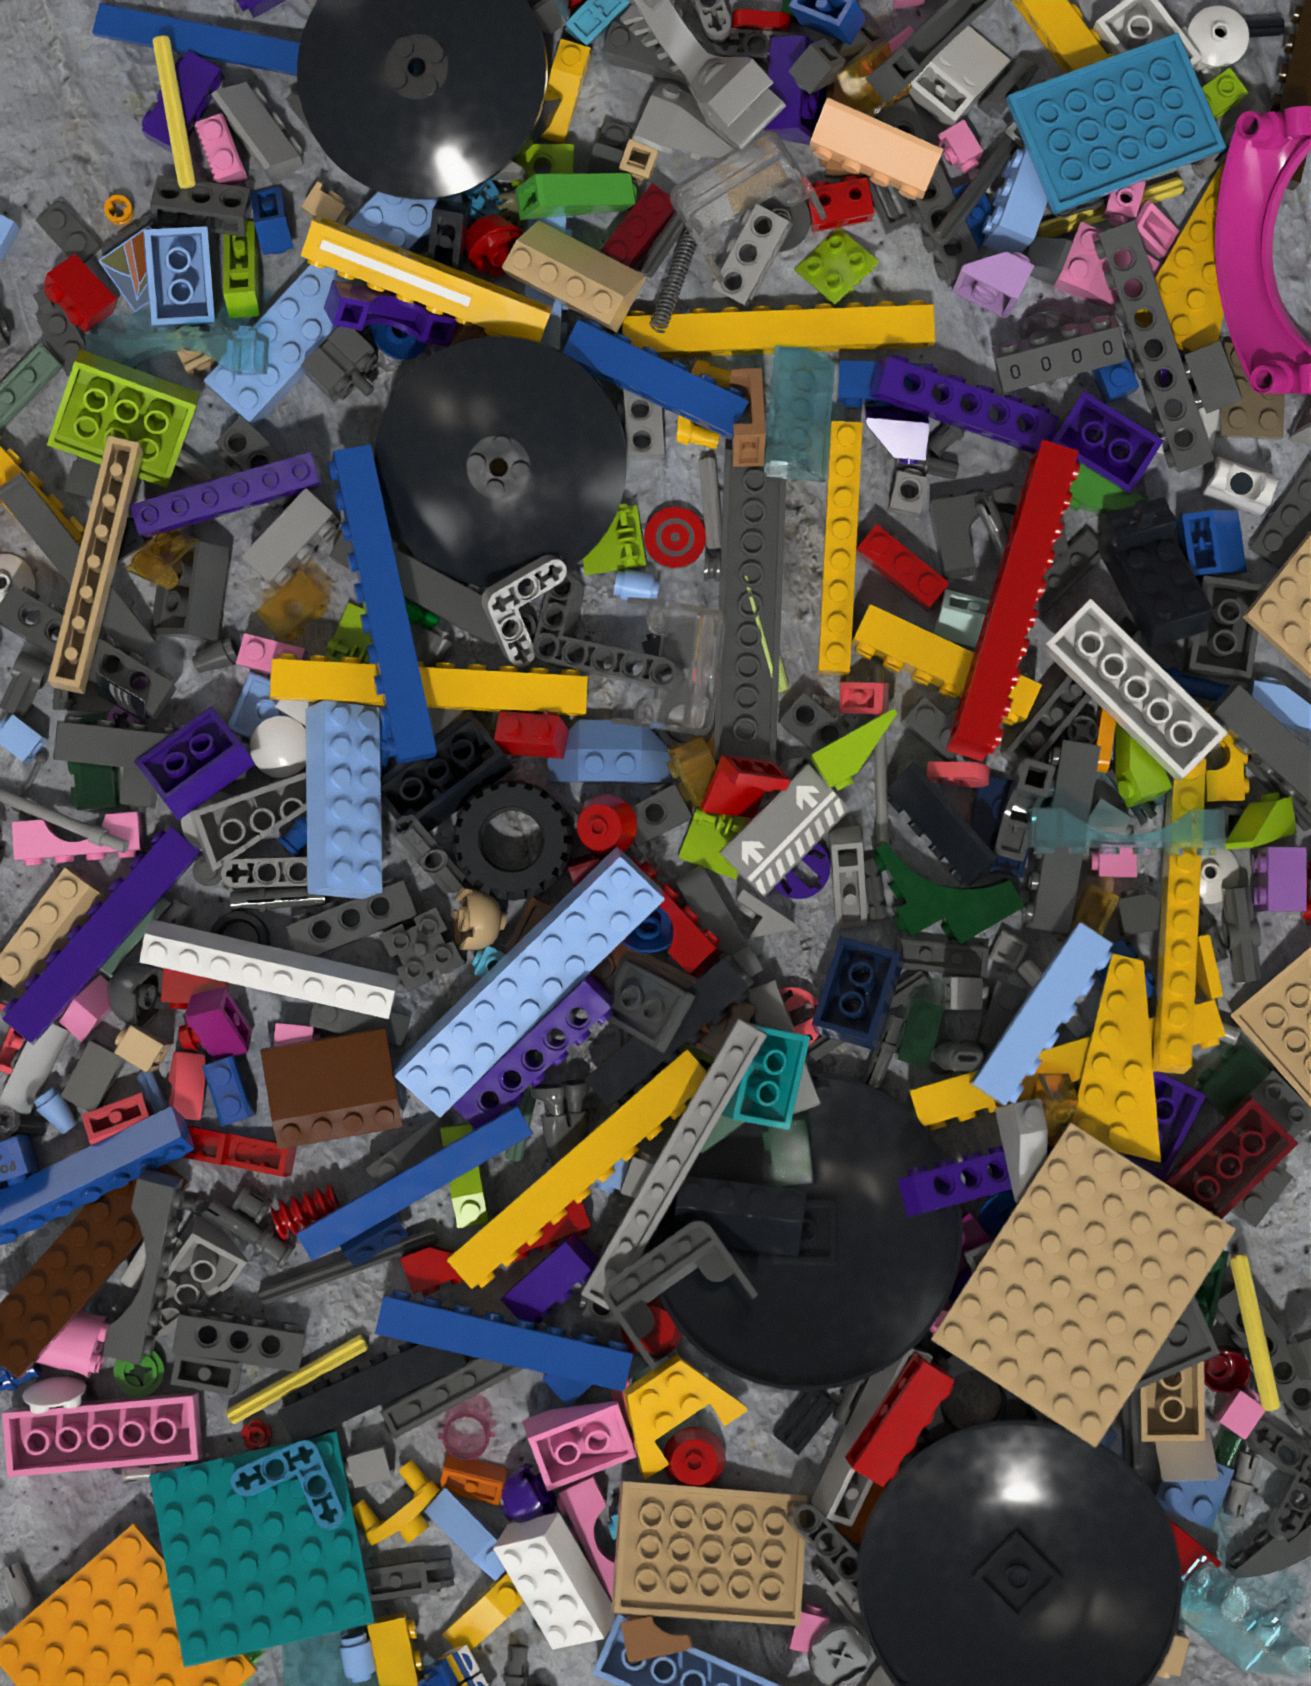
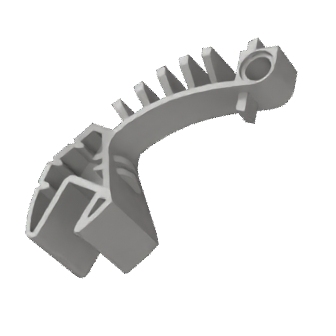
M627 0L632 5L620 17L621 22L624 25L634 23L629 29L636 36L648 32L641 40L645 47L658 43L661 45L654 53L655 56L660 60L668 56L673 62L668 67L672 72L680 70L685 75L688 88L706 124L735 148L741 151L786 107L784 102L769 89L773 81L752 58L719 57L707 53L691 33L692 29L690 26L682 21L683 12L679 7H674L675 0Z

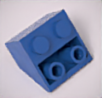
M1210 510L1182 514L1177 518L1176 526L1179 547L1197 579L1203 575L1219 577L1247 573L1238 511Z

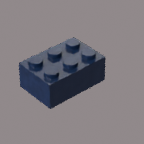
M840 936L812 1022L816 1034L876 1051L904 965L901 953Z

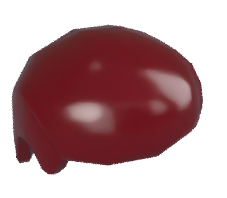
M1227 1345L1217 1346L1220 1354L1204 1361V1384L1213 1392L1231 1394L1238 1387H1245L1248 1384L1252 1371L1249 1361L1237 1349Z

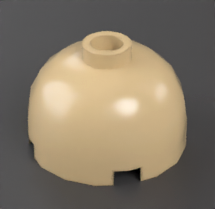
M463 887L459 889L455 901L461 902L459 911H453V938L456 944H461L458 950H481L492 945L497 939L500 930L505 928V912L501 911L499 902L491 894L487 895L477 888Z

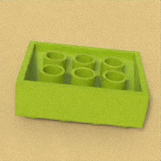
M79 349L47 446L101 465L108 436L138 442L144 453L137 478L167 488L196 409L200 392Z

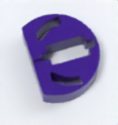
M817 843L811 849L823 854L824 857L822 859L806 854L801 859L820 878L818 881L821 886L820 889L814 886L810 889L790 870L785 875L791 892L789 894L786 893L781 885V880L774 887L776 891L791 899H805L817 894L827 883L830 874V861L824 848Z

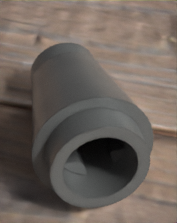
M222 636L197 655L192 656V660L199 673L236 665L240 649L232 636L227 638Z

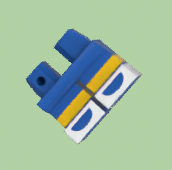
M467 1645L452 1648L424 1669L426 1675L417 1684L418 1686H488L482 1673L475 1674L480 1669Z

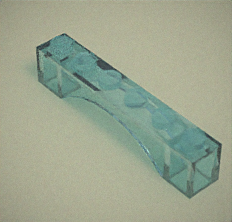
M215 326L210 327V332H201V329L194 327H183L182 332H172V329L154 328L153 333H144V330L137 328H127L125 333H117L116 330L98 329L97 334H85V351L134 369L148 360L166 353L190 351L206 354L224 369L238 375H267L269 337L259 333L258 328L253 326H239L238 331H229V328Z
M1030 808L1028 810V848H1036V854H1055L1056 848H1068V854H1088V848L1100 849V854L1118 855L1120 854V849H1132V855H1152V849H1164V855H1184V850H1196L1197 856H1216V850L1225 849V810H1190L1175 822L1161 829L1148 833L1120 834L1094 828L1074 817L1065 808Z

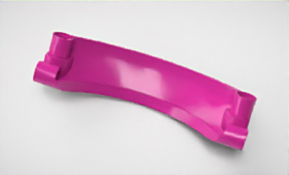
M1311 106L1287 108L1284 110V113L1276 111L1266 113L1246 111L1242 113L1236 121V127L1230 142L1221 179L1215 234V260L1219 292L1230 337L1252 389L1260 394L1311 395V343L1297 329L1283 305L1273 266V235L1278 209L1293 174L1311 150ZM1258 121V129L1254 133V125ZM1269 374L1272 375V383L1270 386L1267 382Z

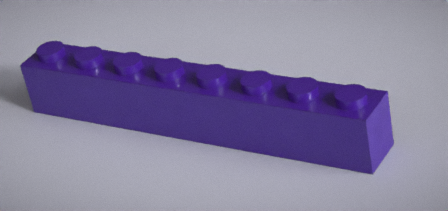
M172 827L167 832L160 830L150 842L153 848L146 856L140 853L129 866L132 869L131 873L125 879L119 877L108 890L111 893L109 898L104 903L99 900L87 914L90 917L83 927L78 924L66 938L69 943L62 951L57 948L45 961L48 967L41 975L36 972L26 982L24 988L27 991L20 999L12 998L3 1009L6 1015L2 1020L33 1046L200 856V851Z

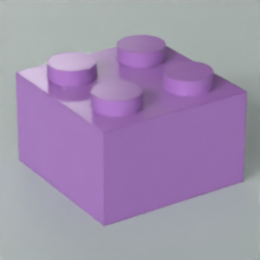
M1266 847L1257 849L1256 855H1252L1251 872L1256 874V886H1253L1251 889L1253 905H1256V912L1306 911L1307 847Z

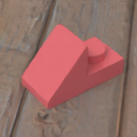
M840 682L839 713L883 715L889 711V683Z

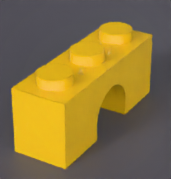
M1206 707L1203 709L1207 712L1211 707ZM1228 733L1218 743L1225 754L1223 765L1218 770H1206L1204 803L1245 801V795L1249 794V778L1244 776V764L1248 763V755H1244L1233 745L1235 740Z

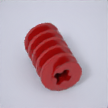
M327 1183L326 1194H323L316 1187L314 1188V1198H311L304 1191L302 1193V1202H299L292 1195L290 1206L287 1207L281 1199L279 1200L278 1210L275 1211L272 1206L270 1207L277 1231L281 1238L286 1240L289 1238L290 1230L296 1235V1232L301 1230L302 1226H308L339 1208L340 1205L332 1185Z

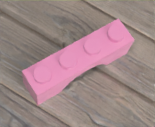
M127 812L105 815L101 827L108 829L110 834L129 841V847L125 853L105 845L102 847L90 843L88 839L79 842L66 841L54 831L50 822L45 820L12 822L14 860L24 861V866L43 865V859L55 858V863L60 864L74 862L75 856H86L87 861L105 860V854L117 853L118 858L137 857L136 851H145L142 813Z
M591 1474L560 1487V1497L556 1499L562 1515H569L573 1524L569 1530L578 1545L582 1544L587 1554L585 1555L587 1562L612 1603L615 1557L607 1553L600 1546L594 1529L599 1514L607 1506V1500L595 1474Z

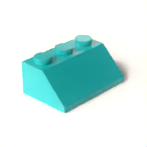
M748 1022L766 1032L767 1036L721 1115L733 1120L790 1130L810 1036Z

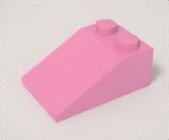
M1080 222L1073 236V244L1062 272L1053 288L1116 312L1113 303L1118 301L1115 289L1109 290L1103 272L1108 271L1105 259H1098L1093 242L1098 241L1096 234L1104 231ZM1120 249L1115 253L1114 262L1118 267L1125 268L1130 264L1131 255L1127 250ZM1147 255L1155 279L1163 263ZM1135 279L1128 280L1124 285L1125 294L1130 298H1135L1139 295L1141 291L1140 283Z
M617 1401L551 1409L522 1420L547 1491L637 1457Z

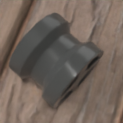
M1088 716L1075 717L1064 730L1065 740L1092 744L1098 736L1097 724Z

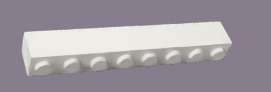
M153 919L145 932L140 956L141 963L389 1019L399 980L398 975Z

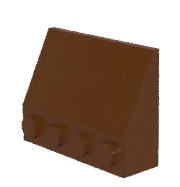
M386 1027L262 1048L260 1050L271 1120L278 1150L403 1127V1107L397 1079L394 1077V1065Z

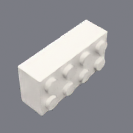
M560 1513L540 1516L523 1523L515 1522L508 1524L493 1549L551 1648L558 1649L604 1639L618 1613H611L612 1603Z

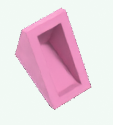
M1146 200L1135 222L1144 249L1166 260L1181 232L1151 201Z
M102 975L98 976L73 999L59 1021L62 1026L82 1043L86 1041L112 1011L107 993L109 981Z

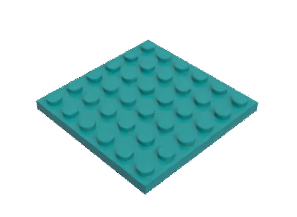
M337 1432L306 1439L314 1443L318 1448L344 1511L343 1522L333 1530L323 1529L317 1524L297 1476L249 1497L238 1495L231 1487V1476L235 1470L292 1445V1442L149 1475L184 1668L375 1623ZM305 1447L299 1449L300 1455L293 1459L290 1458V1452L285 1454L284 1457L288 1460L291 1471L296 1470L294 1462L303 1460L305 1464L311 1462L310 1456L314 1454L313 1450L308 1451ZM277 1459L270 1461L266 1468L267 1474L273 1478L281 1476L284 1472L283 1462ZM260 1466L254 1468L258 1473L257 1475L248 1477L245 1473L240 1475L241 1481L237 1483V1486H243L246 1490L251 1489L250 1483L258 1478L261 1480V1485L266 1483L267 1481L261 1474ZM314 1476L308 1483V1489L313 1494H320L326 1488V1481L321 1476ZM330 1493L324 1499L315 1500L313 1503L315 1507L319 1503L322 1504L325 1514L320 1516L321 1520H327L331 1524L335 1522L334 1516L338 1514V1510H332L327 1503L328 1499H333Z

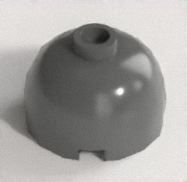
M141 963L129 964L119 970L109 980L107 985L109 1004L113 1013L127 1024L143 1028L149 1025L159 1012V1009L154 1007L157 997L161 998L163 970Z

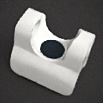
M1215 456L1214 467L1216 471L1203 490L1202 496L1255 515H1262L1272 502L1279 478Z

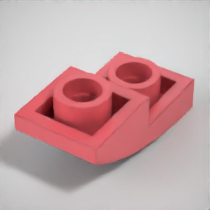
M173 1051L168 1082L172 1084L168 1107L172 1106L185 1119L200 1120L205 1089V1074L202 1068L205 1065V1055Z

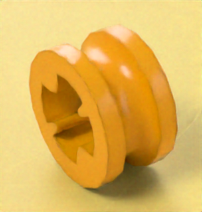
M113 195L104 204L105 215L115 225H126L134 216L133 205L123 195ZM118 203L122 207L124 204L127 206L123 209L124 215L118 217L116 213L114 216L111 214L115 211L114 205Z

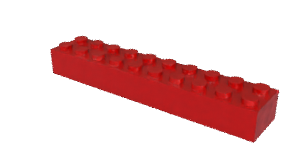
M1042 440L1030 460L946 746L947 751L983 761L988 753L993 754L995 747L1000 745L1004 728L999 726L1002 724L1004 716H1008L1013 701L1008 695H1010L1012 688L1016 687L1021 669L1017 668V665H1019L1021 658L1025 657L1030 643V639L1025 638V636L1028 635L1030 627L1033 628L1037 619L1039 609L1034 607L1038 599L1042 598L1047 584V580L1042 578H1044L1047 568L1050 569L1056 551L1052 550L1055 540H1058L1064 525V521H1061L1064 510L1067 511L1073 494L1069 490L1072 482L1076 481L1081 467V463L1076 462L1078 450Z

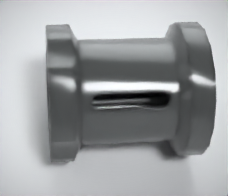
M247 1184L235 1200L232 1208L234 1210H242L253 1217L254 1222L259 1225L269 1211L270 1206H272L273 1201L271 1199L266 1200L251 1190V1186Z

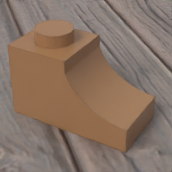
M630 1614L627 1615V1622L620 1623L629 1663L694 1649L690 1635L678 1636L664 1632L656 1625L653 1616L647 1617L646 1615Z

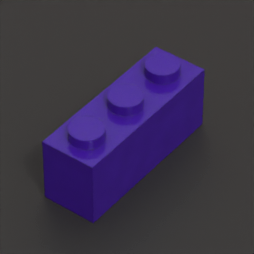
M188 50L184 58L180 57L176 61L175 69L189 140L195 129V123L200 121L213 99L211 93L218 90L225 77L219 67ZM160 89L157 95V100L159 101L153 111L149 110L145 114L141 124L143 127L141 131L146 139L172 153L162 91Z
M574 1232L512 1286L500 1300L517 1318L529 1321L535 1320L539 1324L552 1312L549 1307L557 1301L561 1305L574 1293L571 1288L577 1282L583 1286L588 1281L599 1259Z

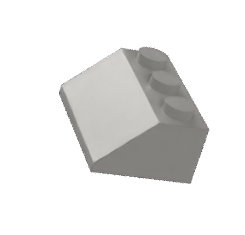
M242 82L211 93L220 113H223L227 123L273 186L303 165L299 156L303 153L302 149L293 137L290 139L285 137L281 131L285 128L284 124L275 112L271 115L263 106L267 101L257 87L252 90L247 82Z

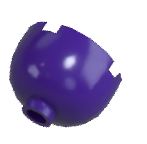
M525 1463L507 1477L502 1486L501 1496L503 1505H501V1510L509 1522L523 1523L540 1516L557 1513L554 1509V1506L557 1505L555 1493L553 1490L547 1491L541 1473L535 1476L530 1471L534 1467L532 1464Z

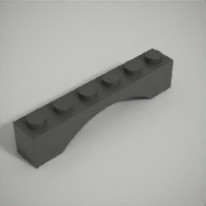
M947 0L865 79L886 103L909 85L941 50L996 0Z
M146 1169L137 1178L131 1209L139 1222L144 1238L146 1254L145 1272L140 1290L132 1304L108 1326L103 1356L140 1365L147 1355L151 1356L154 1350L156 1337L152 1336L153 1328L158 1325L162 1309L158 1307L159 1297H163L167 1287V1279L163 1278L165 1268L170 1266L173 1257V1249H169L171 1238H175L179 1227V1220L175 1219L177 1209L181 1208L185 1197V1190H181L183 1178Z

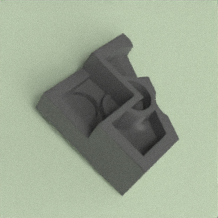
M1024 58L1016 59L978 105V108L986 115L992 108L1001 115L1008 107L1007 96L1023 90L1040 67L1030 60Z

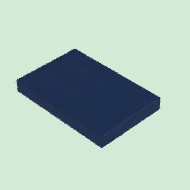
M990 776L988 786L976 788L969 822L971 828L991 851L994 848L999 829V820L1012 780ZM1030 841L1024 862L997 856L998 863L989 872L1023 878Z

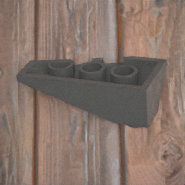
M628 8L612 21L602 48V52L611 65L687 85L686 77L680 70L672 72L668 67L673 62L669 56L661 60L655 56L654 53L661 46L659 43L650 47H645L642 44L641 40L648 32L636 36L629 29L634 23L624 25L621 22L620 17ZM696 38L707 53L723 57Z

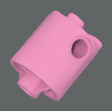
M81 1310L36 1362L60 1370H72L87 1378L92 1373L99 1374L105 1358L101 1351L106 1341L108 1326L111 1324L109 1323V1317L106 1315H94Z

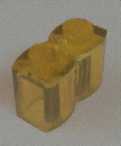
M700 734L668 750L667 753L671 760L665 762L673 779L679 777L681 784L676 787L684 802L690 800L694 809L701 806L717 768L712 754Z

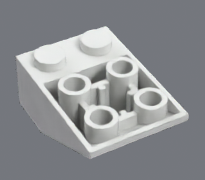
M968 25L905 87L904 93L948 129L963 119L1011 60Z

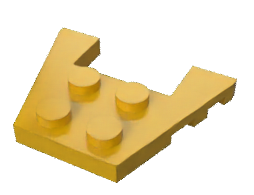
M677 1354L623 1390L629 1422L635 1440L633 1441L639 1460L638 1467L645 1480L669 1465L655 1440L703 1407L710 1404L724 1426L748 1411L740 1399L733 1397L726 1389L719 1384H715L705 1374Z

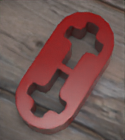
M738 9L732 12L731 28L790 32L791 17L782 12Z

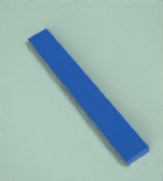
M99 3L92 31L96 37L154 48L153 38L166 35L171 41L172 52L186 54L189 50L201 58L297 76V59L300 45L298 42Z
M516 1105L296 1232V1236L311 1261H314L533 1134V1131Z

